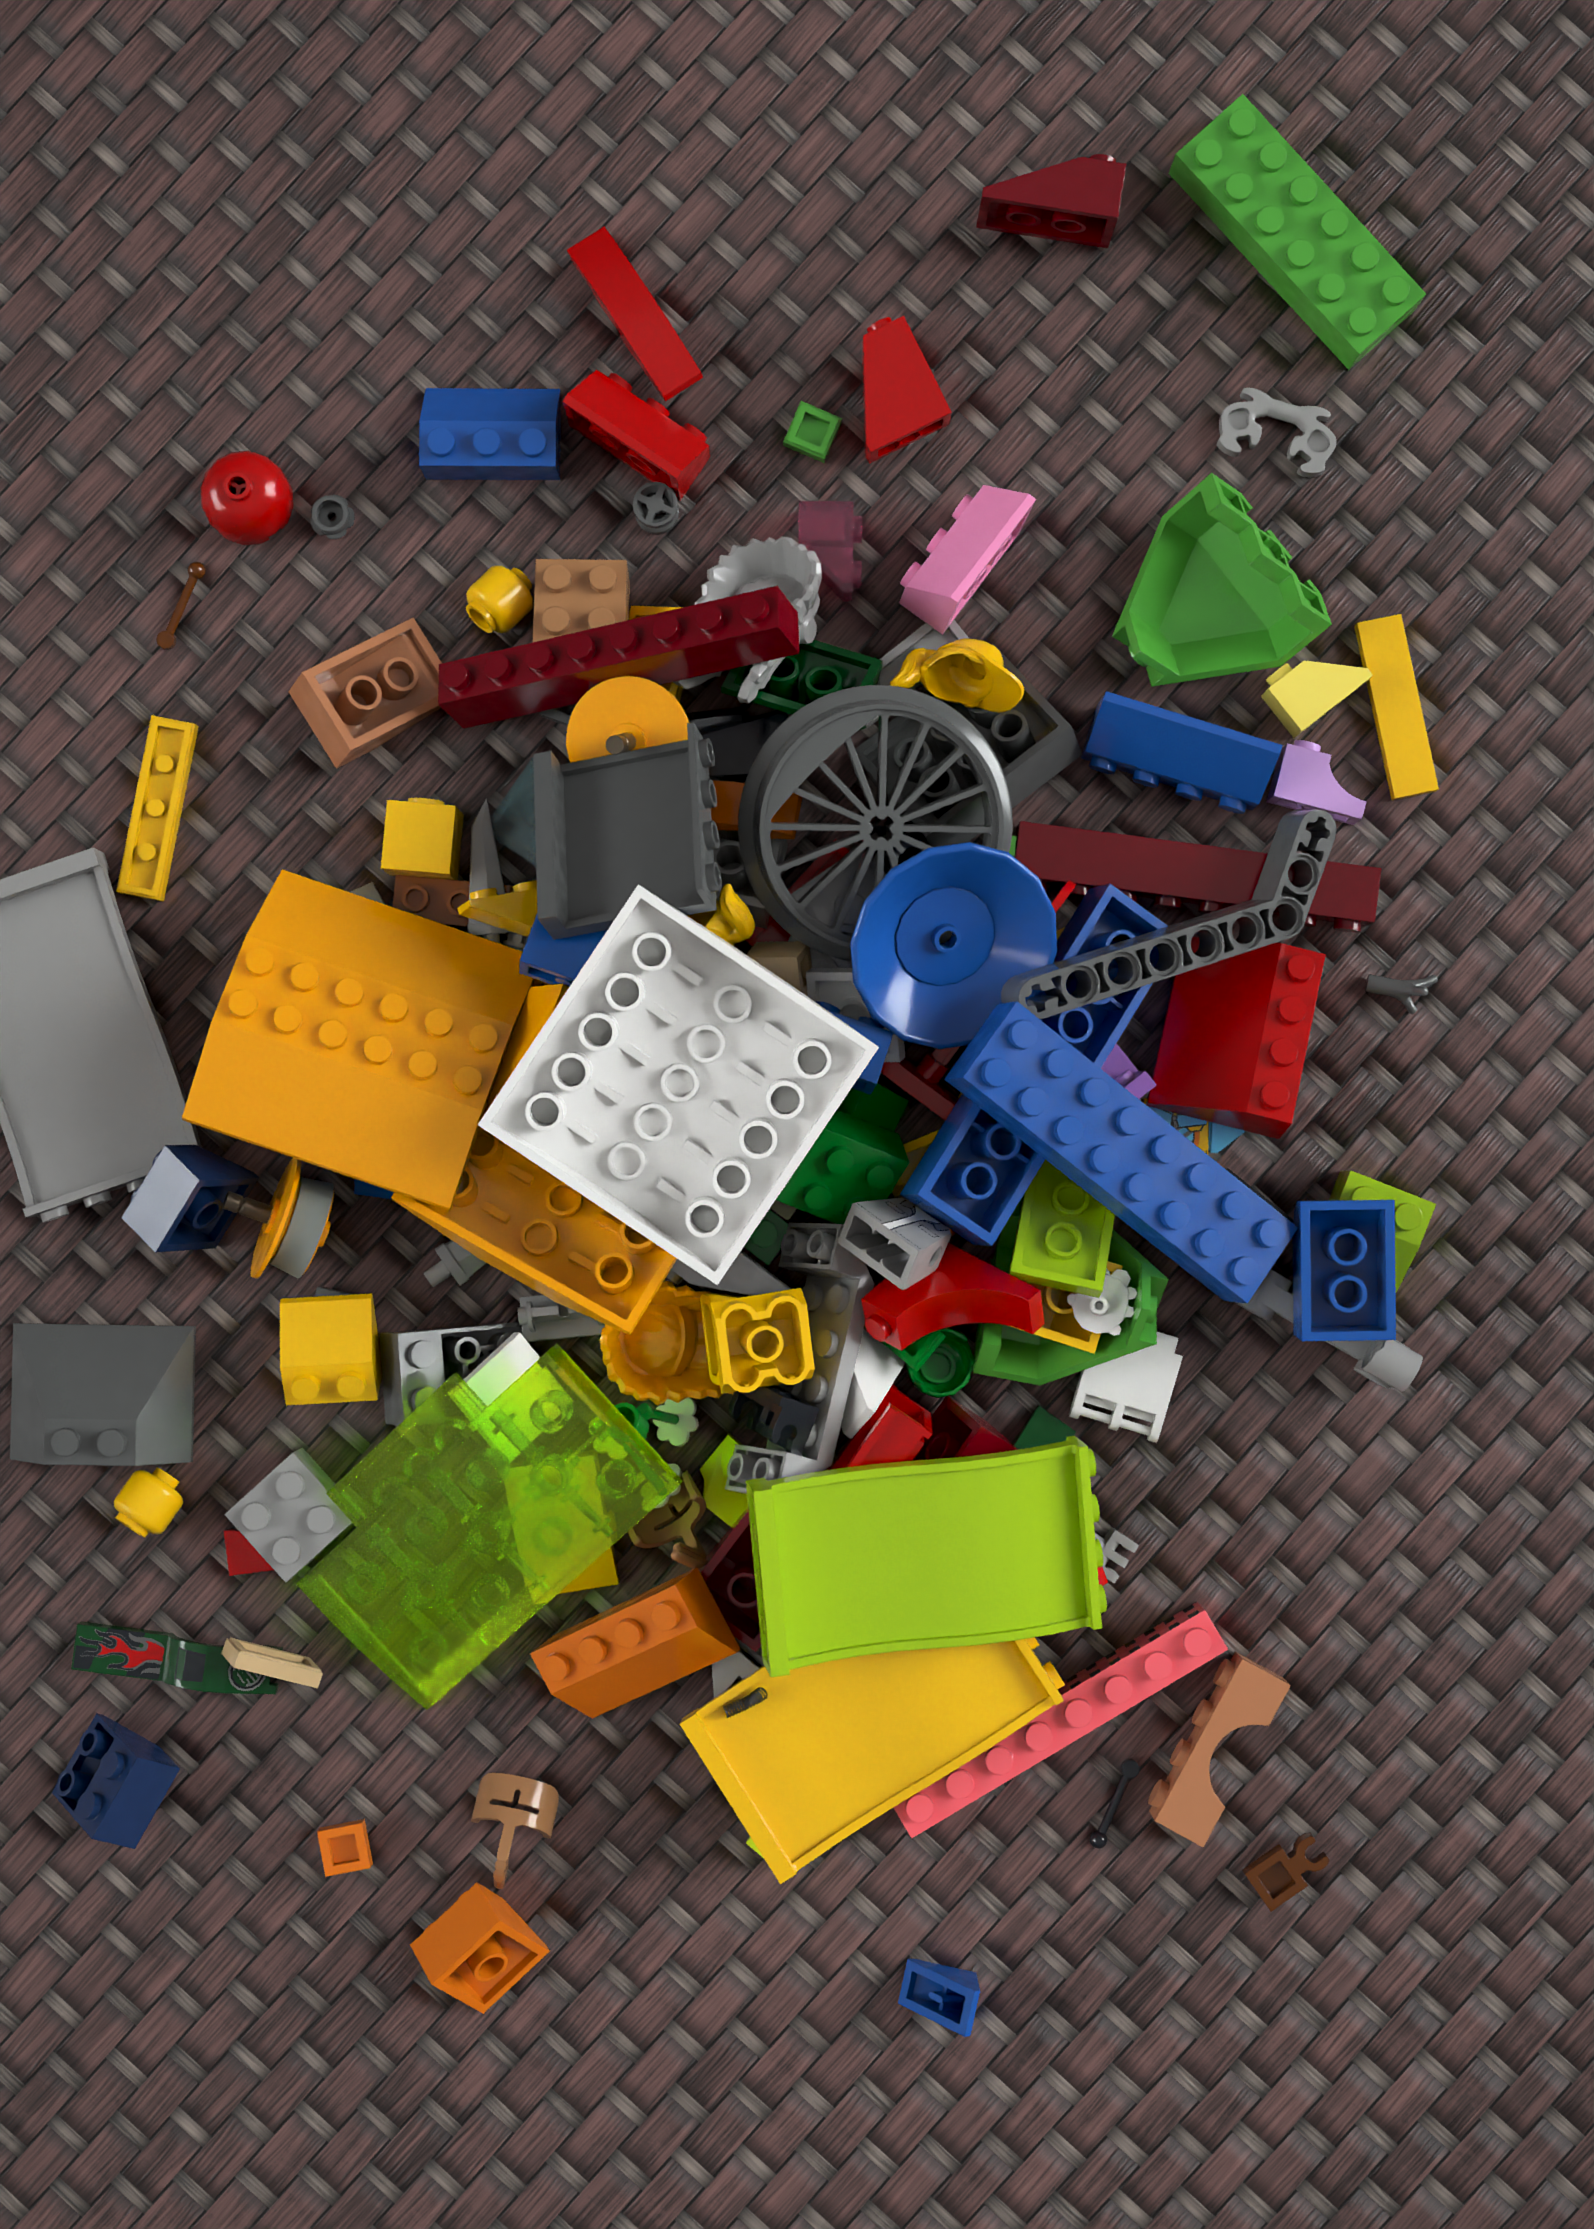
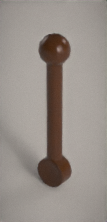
M193 562L188 566L189 578L166 631H162L157 635V644L164 650H170L176 645V638L174 636L176 628L197 580L205 575V566L201 562Z

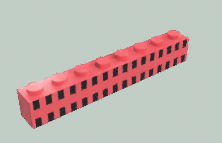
M1196 1602L1063 1681L1065 1685L1058 1689L1063 1697V1702L1057 1706L1053 1705L993 1747L893 1808L912 1839L1227 1651L1228 1648L1205 1609Z

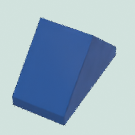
M907 1959L898 2004L964 2037L970 2036L980 1994L976 1972L918 1959Z

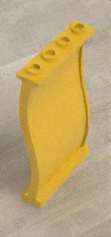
M1035 1637L983 1645L895 1651L833 1660L789 1670L790 1675L770 1677L765 1666H762L702 1707L683 1717L680 1726L778 1882L782 1884L796 1875V1872L869 1822L971 1761L1053 1705L1057 1706L1063 1702V1697L1058 1689L1063 1687L1065 1683L1051 1661L1042 1666L1033 1649L1040 1645ZM758 1687L766 1690L768 1694L767 1699L758 1703V1705H752V1708L749 1706V1709L740 1712V1714L738 1713L731 1716V1718H727L723 1706L729 1705L733 1701H738V1699L744 1698V1696L747 1697L749 1693Z

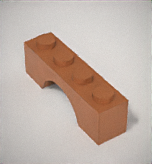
M1237 1652L1234 1653L1231 1660L1224 1659L1220 1664L1213 1679V1683L1217 1686L1209 1701L1203 1699L1197 1706L1192 1717V1724L1195 1725L1187 1741L1181 1739L1176 1745L1170 1758V1764L1174 1765L1166 1781L1160 1779L1155 1784L1148 1800V1804L1152 1805L1149 1812L1154 1821L1201 1847L1205 1846L1225 1809V1806L1215 1794L1210 1781V1760L1216 1746L1222 1738L1237 1728L1247 1725L1269 1726L1291 1686L1283 1677Z

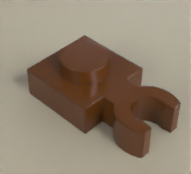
M1310 1832L1304 1833L1296 1839L1293 1851L1286 1854L1280 1844H1278L1242 1869L1271 1912L1308 1886L1301 1874L1307 1870L1312 1872L1320 1871L1330 1861L1324 1852L1312 1859L1305 1857L1307 1847L1316 1842Z

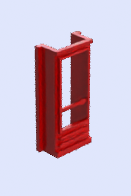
M892 1385L876 1412L853 1438L849 1439L828 1470L913 1461L924 1445V1437L929 1440L933 1434L931 1413Z

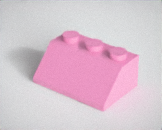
M986 485L982 486L974 498L967 494L952 514L956 522L947 532L945 529L940 528L928 544L926 551L930 555L923 565L915 561L902 578L900 584L905 589L899 603L943 635L1017 538L1036 499L1028 493Z

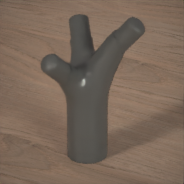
M1369 974L1365 992L1393 997L1401 1002L1410 1014H1414L1417 1008L1410 996H1426L1428 994L1427 987L1437 983L1438 978L1436 975H1431L1423 979L1399 980Z

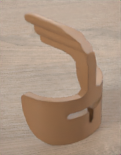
M686 1470L678 1480L681 1485L678 1494L669 1497L667 1504L663 1507L653 1508L647 1504L641 1506L640 1509H635L626 1516L625 1527L633 1544L640 1548H654L667 1544L677 1538H683L685 1544L682 1542L676 1543L673 1546L671 1558L689 1568L695 1569L697 1567L699 1570L706 1564L707 1559L706 1553L693 1530L706 1510V1502L690 1473ZM673 1506H675L677 1512L680 1514H682L684 1511L688 1509V1511L675 1522H673L672 1524L668 1525L663 1529L658 1530V1528L670 1523L675 1518H677L672 1510Z
M488 1773L482 1778L471 1822L479 1823L480 1820L500 1821L504 1825L497 1852L495 1871L493 1873L494 1887L497 1889L505 1887L509 1855L516 1827L524 1826L543 1834V1837L551 1839L559 1802L558 1792L555 1787L534 1779L503 1773ZM516 1791H519L518 1805L538 1810L539 1813L534 1814L490 1803L492 1801L513 1803L514 1794Z

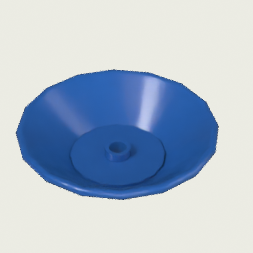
M971 842L927 848L890 869L863 902L850 941L853 983L871 1017L901 1040L937 1049L969 1045L995 1006L1002 1003L1001 991L1008 979L1054 963L1057 954L1056 912L1039 877L1009 852ZM952 931L951 938L947 942H939L942 933ZM1032 990V994L1025 997L1026 1004L1027 999L1039 995L1041 990Z

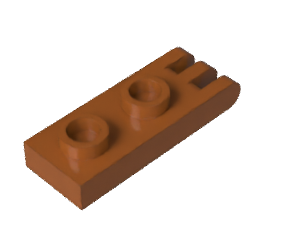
M395 875L392 907L447 926L467 928L468 918L459 915L457 908L469 900L470 881ZM504 885L506 893L514 892L513 886Z

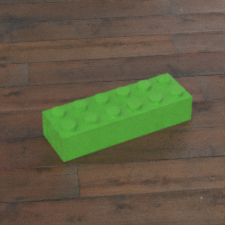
M1244 94L1238 97L1175 154L1169 175L1348 370L1410 316L1425 297L1426 293Z

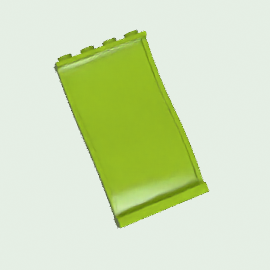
M1068 1436L1066 1441L999 1453L845 1467L774 1480H766L765 1478L746 1480L762 1659L770 1677L790 1675L789 1670L863 1655L1015 1641L1083 1627H1091L1093 1630L1102 1629L1101 1613L1107 1610L1105 1590L1098 1581L1097 1568L1103 1566V1551L1099 1540L1095 1539L1094 1522H1098L1100 1519V1510L1097 1497L1091 1492L1090 1477L1096 1475V1461L1092 1449H1088V1446L1076 1436Z

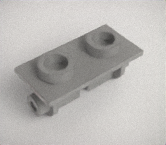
M544 1295L519 1298L518 1321L519 1325H522V1336L527 1342L601 1335L602 1329L605 1326L604 1323L556 1303Z

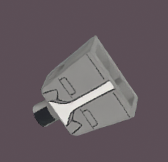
M893 1198L852 1203L837 1243L898 1288L904 1290L937 1269L951 1238V1231L947 1226L907 1199Z

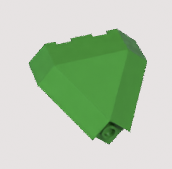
M1213 473L1209 474L1162 516L1112 635L1113 638L1128 646L1131 656L1139 665L1146 667L1151 687L1281 667L1332 625L1322 595L1310 579L1304 584L1298 580L1297 575L1288 564L1292 556L1270 529L1266 532L1262 531L1247 515L1253 508L1242 493Z
M1022 1198L999 1234L993 1259L990 1258L991 1265L1008 1274ZM1113 1230L1108 1261L1123 1266L1122 1270H1126L1131 1278L1127 1287L1135 1288L1137 1291L1136 1297L1128 1300V1305L1133 1307L1134 1314L1132 1317H1124L1123 1321L1119 1324L1122 1329L1120 1334L1113 1336L1109 1332L1101 1333L1095 1354L1006 1325L978 1323L975 1337L973 1373L1040 1386L1156 1345L1157 1308L1169 1279Z

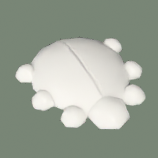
M1106 1268L1103 1292L1099 1298L1078 1293H1071L1067 1296V1302L1072 1306L1074 1318L1082 1328L1096 1334L1108 1332L1113 1336L1120 1334L1122 1329L1119 1324L1123 1321L1124 1317H1132L1134 1314V1309L1128 1305V1300L1134 1299L1137 1295L1135 1288L1127 1287L1131 1278L1126 1270L1116 1269L1110 1275Z

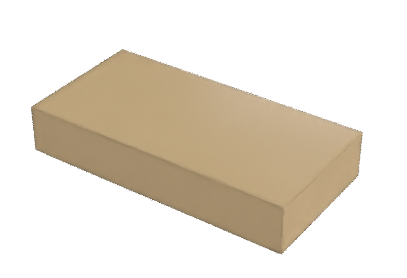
M231 1637L226 1639L221 1652L233 1668L318 1688L323 1675L321 1669L310 1657Z

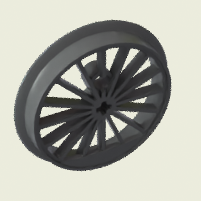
M888 685L858 686L830 693L807 704L785 720L765 742L749 770L741 795L738 815V837L743 865L749 882L759 901L765 906L766 911L785 931L798 941L818 952L846 961H851L850 941L853 933L840 929L874 852L875 889L883 879L884 858L890 870L899 865V855L906 848L915 847L919 852H922L932 847L903 834V832L984 833L983 846L1009 852L1013 827L1011 798L1004 772L992 748L975 726L958 711L932 696L908 688ZM893 715L918 721L920 727L886 801L888 717ZM876 716H879L877 794L875 803L851 736ZM929 728H932L945 737L955 749L896 805ZM843 743L867 803L866 807L823 762ZM961 755L963 756L975 776L976 785L903 813ZM818 767L860 812L857 814L798 787ZM794 793L853 819L855 823L771 822V819ZM981 793L984 808V825L903 824ZM873 817L881 820L887 817L888 820L884 823L887 832L884 836L881 837L876 833L871 836L869 835L873 830V826L870 823ZM772 830L856 831V833L775 864L770 839ZM859 841L798 901L791 896L780 877L782 871ZM865 849L831 926L826 925L805 911V907ZM952 931L942 933L939 942H947L951 938Z

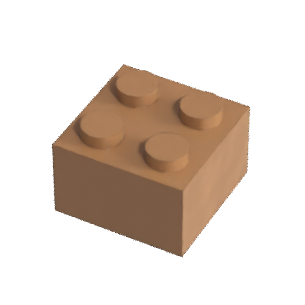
M536 559L533 642L629 620L630 581L627 560Z

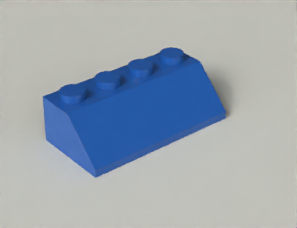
M1106 691L1096 706L1081 759L1090 761L1089 767L1093 770L1106 774H1115L1116 769L1133 774L1132 780L1138 784L1157 788L1160 782L1176 787L1175 794L1181 797L1201 801L1202 796L1219 800L1218 807L1224 810L1244 814L1246 809L1252 811L1260 804L1283 745Z

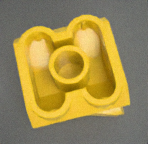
M801 1288L747 1297L708 1293L700 1296L709 1376L713 1384L720 1385L721 1394L736 1391L748 1393L759 1387L782 1383L794 1385L802 1380L812 1379L815 1370L807 1303Z

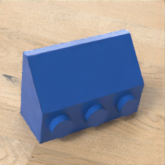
M426 388L419 420V467L426 479L560 480V389Z

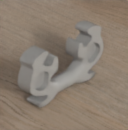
M1244 388L1242 390L1240 398L1248 402L1230 404L1220 415V438L1216 445L1223 453L1232 457H1237L1242 450L1237 441L1248 440L1251 450L1259 442L1262 427L1255 422L1256 418L1268 416L1295 424L1303 432V435L1293 438L1288 447L1287 459L1292 460L1295 455H1300L1307 461L1297 470V474L1302 477L1311 478L1321 475L1325 470V462L1336 447V437L1333 432L1319 422H1327L1331 416L1328 410L1318 406H1297L1272 399L1266 393L1255 388Z

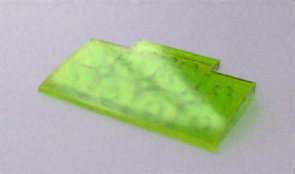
M557 1343L489 1406L479 1398L457 1372L446 1380L326 1493L357 1528L301 1578L296 1585L365 1656L428 1710L681 1485L683 1481Z

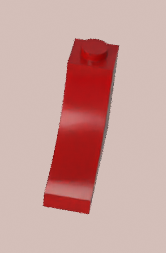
M948 1243L939 1266L930 1275L904 1290H901L885 1278L861 1299L867 1332L877 1341H884L901 1351L929 1333L955 1325L994 1323L1012 1326L1034 1334L1045 1324L1041 1291L950 1243Z

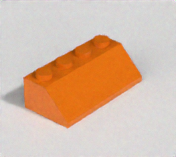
M696 1567L553 1635L532 1651L530 1655L551 1695L593 1719L731 1656L741 1649L700 1571Z

